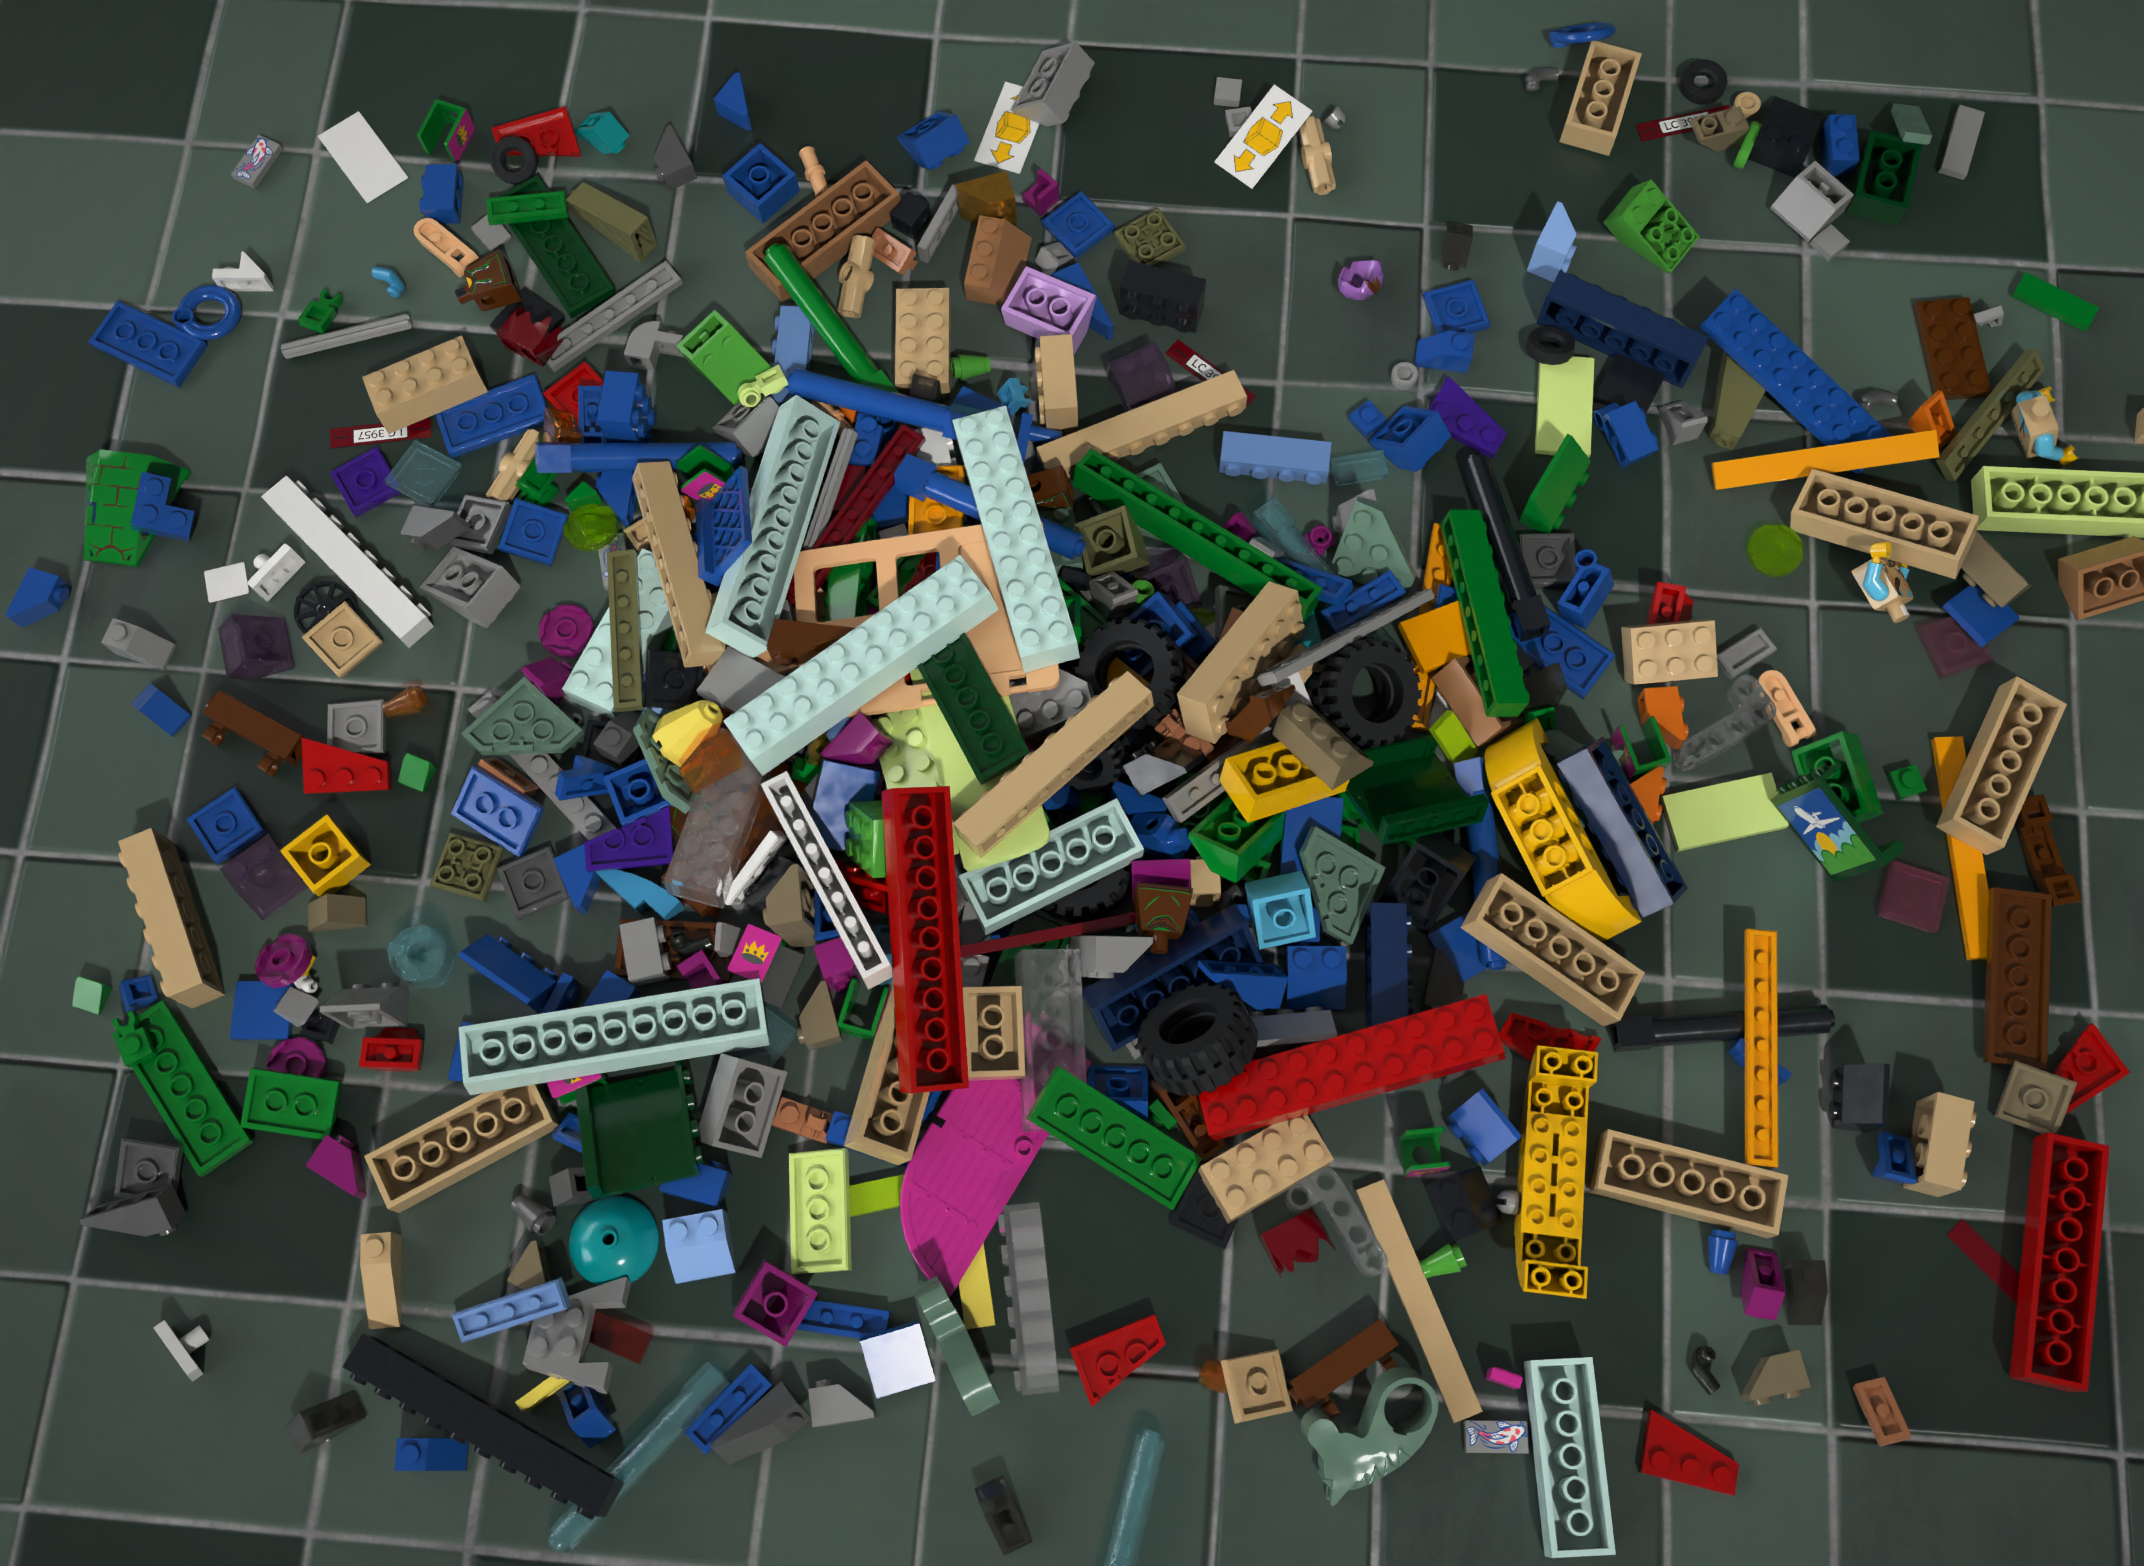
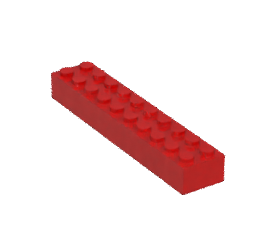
M950 786L891 788L882 791L900 1092L912 1094L969 1088Z
M1483 994L1253 1060L1249 1065L1246 1064L1244 1066V1071L1239 1076L1235 1075L1231 1078L1229 1084L1225 1086L1222 1084L1216 1087L1217 1090L1210 1093L1207 1091L1201 1092V1095L1198 1096L1208 1135L1216 1141L1504 1060L1506 1056L1487 994Z

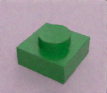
M1551 704L1523 710L1525 724L1538 718L1545 733L1549 730H1556L1555 709Z
M1916 764L1891 771L1886 775L1897 801L1920 795L1927 791Z
M1158 1099L1148 1107V1112L1151 1114L1148 1119L1156 1129L1160 1131L1163 1128L1168 1134L1176 1127L1177 1121Z

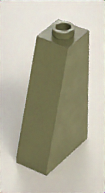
M582 182L570 192L566 199L569 209L575 217L639 263H642L658 246L647 216L596 188Z
M1725 351L1721 358L1708 439L1714 441L1720 447L1733 450L1766 390Z

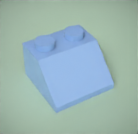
M1557 201L1536 243L1527 268L1528 272L1551 282L1555 281L1560 271L1567 272L1577 246L1573 245L1577 234L1561 202Z
M720 1209L662 1220L666 1252L676 1284L736 1273L729 1215L726 1211Z

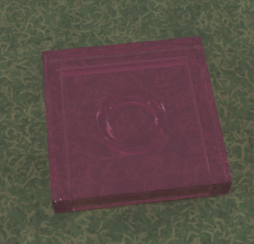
M1952 616L1919 626L1916 629L1939 679L1991 663L1994 660L1987 645L1981 648Z
M1892 861L1889 865L1877 916L1935 934L1939 929L1950 878Z

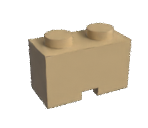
M1197 856L1195 860H1190L1193 894L1189 907H1218L1221 895L1220 876L1211 872L1202 857Z

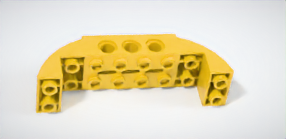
M1538 718L1490 744L1485 750V769L1492 791L1491 795L1542 897L1546 898L1554 910L1600 942H1604L1641 923L1642 920L1633 908L1630 897L1617 895L1542 747L1550 742Z
M1537 1045L1533 1055L1520 1121V1134L1522 1137L1519 1139L1517 1173L1519 1207L1518 1213L1515 1215L1514 1226L1516 1266L1523 1292L1587 1299L1588 1267L1580 1265L1589 1088L1597 1082L1598 1052Z

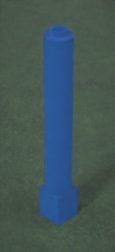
M798 368L793 373L790 372L787 377L788 385L786 388L789 389L790 395H798L802 398L942 432V437L957 440L952 420L984 412L983 410L955 403L947 406Z
M535 442V461L538 473L635 470L637 463L670 461L672 470H680L677 468L676 462L698 445L704 446L734 465V469H736L737 463H741L742 454L741 448L736 447L735 442Z
M907 453L894 472L895 490L923 502L929 498L980 520L971 486L937 472L936 465ZM1039 516L1044 526V534L1050 551L1074 560L1076 556L1081 557L1086 547V541H1083V534Z
M1481 757L1454 763L1456 782L1468 797L1484 794L1489 800L1483 822L1466 826L1469 853L1477 857L1471 866L1475 901L1486 881L1501 873L1492 791L1486 774L1485 760ZM1479 941L1482 965H1488V970H1502L1506 968V964L1511 963Z

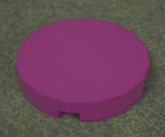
M572 604L557 606L555 610L546 613L539 624V638L543 647L551 655L559 658H574L581 655L595 632V626L587 612L583 608Z
M281 935L275 938L277 941L272 945L268 943L262 949L256 960L255 972L266 986L272 988L286 987L297 981L305 973L311 963L313 954L311 946L300 935Z
M305 1037L286 1039L273 1048L267 1059L266 1066L268 1070L324 1078L328 1062L325 1052L319 1044Z

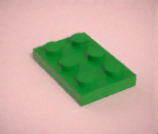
M255 1067L250 1068L240 1127L321 1140L326 1135L333 1137L342 1081Z

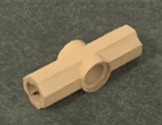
M1309 116L1298 129L1302 144V162L1304 169H1308L1313 192L1319 195H1326L1336 187L1331 166V148L1329 142H1325L1320 119Z
M852 236L848 261L844 263L839 273V281L843 286L837 311L844 317L861 318L865 293L871 288L874 281V273L870 270L875 243L874 239L868 236Z
M527 429L513 453L508 452L502 458L499 466L500 473L486 493L488 499L512 502L520 489L515 484L535 456V442H544L547 439L536 430Z

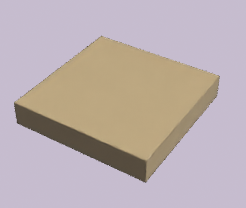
M345 601L302 636L304 641L340 679L383 644L379 637Z
M1278 1349L1221 1361L1235 1424L1293 1411Z

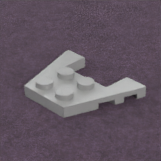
M622 1277L570 1295L568 1297L572 1305L571 1307L533 1320L523 1360L524 1366L529 1370L557 1379L563 1378L572 1381L575 1385L587 1386L599 1393L608 1394L613 1366L609 1362L584 1363L596 1309L626 1308L631 1286L629 1279Z

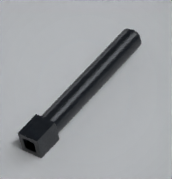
M1480 453L1471 454L1462 464V468L1476 508L1481 510L1483 521L1486 523L1488 542L1492 546L1493 556L1511 605L1510 614L1520 642L1548 635L1551 623L1541 595L1536 593L1487 455H1481Z
M1826 1004L1777 1008L1778 1037L1826 1034L1835 1025L1834 1013L1831 1009H1828ZM1745 1010L1652 1017V1015L1622 1017L1620 1021L1610 1024L1614 1052L1649 1050L1652 1047L1736 1041L1740 1038L1745 1040Z

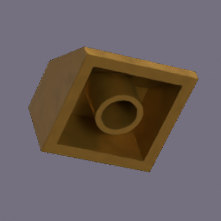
M1007 171L956 184L958 208L961 218L977 225L979 215L1005 219L1014 226H1017L1015 195Z

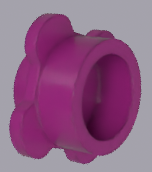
M1319 524L1312 529L1311 533L1304 535V543L1309 544L1314 549V554L1323 555L1328 547L1335 546L1336 537L1332 536L1331 531L1325 525ZM1322 538L1323 541L1319 542L1317 539Z

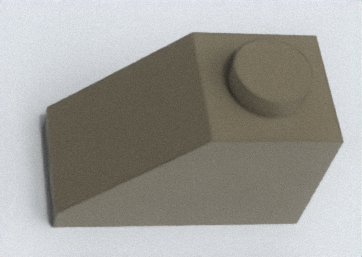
M821 981L799 1016L801 1026L796 1027L800 1044L805 1043L809 1051L843 1042L842 1034L837 1027L838 1018L830 988L825 981Z

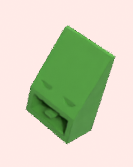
M1652 179L1633 186L1603 222L1619 242L1668 274L1675 269L1700 238Z
M715 310L676 345L686 360L734 406L740 402L737 394L739 387L744 383L757 381L755 376L772 368L734 327Z

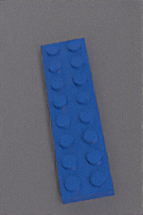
M1736 288L1699 326L1825 446L1892 436ZM1857 469V470H1851V471H1852L1855 475H1858V474L1861 473L1864 469Z

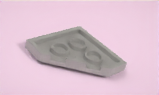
M1059 669L1060 682L1054 689L1009 695L1023 740H1029L1065 725L1066 721L1073 714L1081 712L1087 706L1089 700L1095 696L1092 684ZM1026 678L1010 680V687L1027 684Z

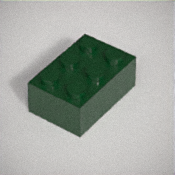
M1871 130L1860 150L1859 162L1856 166L1851 192L1854 196L1848 204L1845 213L1897 226L1909 206L1923 144L1903 142L1901 137Z

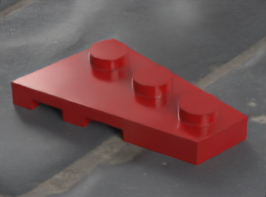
M566 106L492 127L496 143L505 137L515 136L531 144L537 156L582 157ZM515 150L507 153V155L522 156L519 151Z

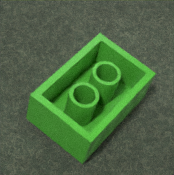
M882 800L849 802V811L845 813V824L849 828V839L845 841L846 855L872 878L887 877Z

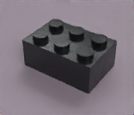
M1129 260L1120 286V315H1124L1131 320L1140 319L1148 321L1155 326L1164 325L1172 327L1184 333H1196L1204 308L1206 279Z

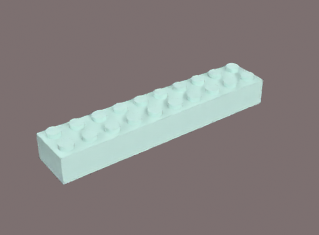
M798 395L793 396L778 409L749 497L752 543L724 573L705 633L751 658L767 651L774 620L780 618L840 425L839 421Z
M1006 406L952 420L1024 673L1080 658L1075 633Z
M959 555L723 721L750 761L763 776L917 668V665L923 664L930 659L931 655H935L947 647L948 643L951 644L960 637L959 635L967 633L999 609L989 590L961 555Z
M759 978L459 1027L463 1084L470 1095L770 1045Z

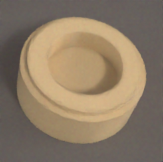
M1742 92L1736 97L1733 108L1740 106L1745 118L1750 119L1758 113L1761 101L1752 92Z

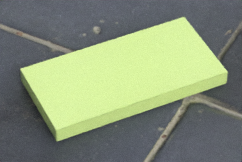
M1572 356L1568 362L1561 365H1548L1539 362L1535 454L1554 456L1566 435L1569 434L1573 436L1588 458L1590 457L1594 358Z
M1772 772L1662 796L1660 801L1676 852L1786 829L1789 826L1788 822L1770 801L1778 794Z
M838 1148L789 1153L791 1274L801 1275L852 1270L848 1149Z

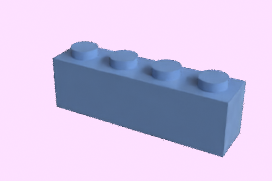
M781 306L780 316L775 317V332H778L777 339H773L772 354L775 355V361L770 363V366L774 367L779 364L786 379L790 372L793 373L796 368L810 371L815 328L798 306ZM785 386L780 392L769 394L768 396H771L780 407L794 395H790L789 389Z
M1223 431L1219 472L1229 476L1251 475L1257 479H1265L1267 477L1279 478V480L1284 482L1299 480L1313 485L1326 483L1329 473L1332 442Z

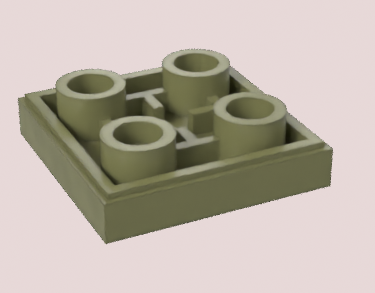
M1159 208L1114 231V237L1131 261L1158 267L1186 251V245Z
M450 832L430 886L486 903L505 849L501 846Z

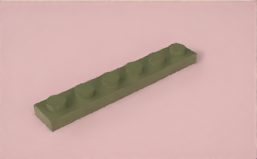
M2026 349L1936 459L1946 480L1955 481L2016 406L2017 395L2023 391H2028L2045 371V367L2036 349Z
M635 549L607 552L614 710L616 712L644 710L637 553Z

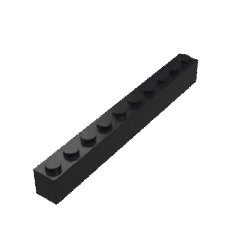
M362 1333L343 1365V1368L351 1372L349 1378L364 1386L367 1383L372 1384L376 1387L374 1392L387 1400H391L392 1397L401 1401L399 1404L401 1409L413 1415L418 1411L426 1416L423 1421L436 1429H440L441 1426L450 1430L448 1435L450 1438L462 1444H465L466 1441L475 1445L473 1451L487 1459H490L491 1456L501 1460L499 1464L501 1468L513 1474H516L518 1470L526 1475L525 1482L538 1489L545 1486L552 1491L550 1496L563 1504H567L568 1501L578 1506L576 1512L588 1519L593 1520L594 1516L606 1517L625 1483L375 1336Z

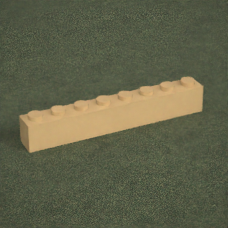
M1232 370L1036 447L1037 460L1042 471L1063 465L1070 480L1074 477L1076 464L1091 448L1116 463L1122 457L1130 454H1140L1145 448L1155 444L1157 446L1163 445L1175 436L1188 435L1198 427L1203 425L1211 426L1221 418L1240 414L1246 409L1247 395L1235 371Z
M670 461L637 463L632 481L684 667L715 665L725 652V643L705 633L712 613L711 592L709 589H706L704 580L698 576L697 544L691 538V523L689 518L685 517L684 499L682 495H679L677 489V474L672 471Z
M1126 671L1121 677L1114 678L1104 692L1092 697L1081 712L1073 714L1066 721L1065 726L1057 733L1050 734L1041 747L1035 752L1028 753L1017 768L1005 773L994 788L982 793L978 802L970 809L963 810L957 816L953 825L958 837L980 858L985 856L1154 706L1152 692L1129 671Z

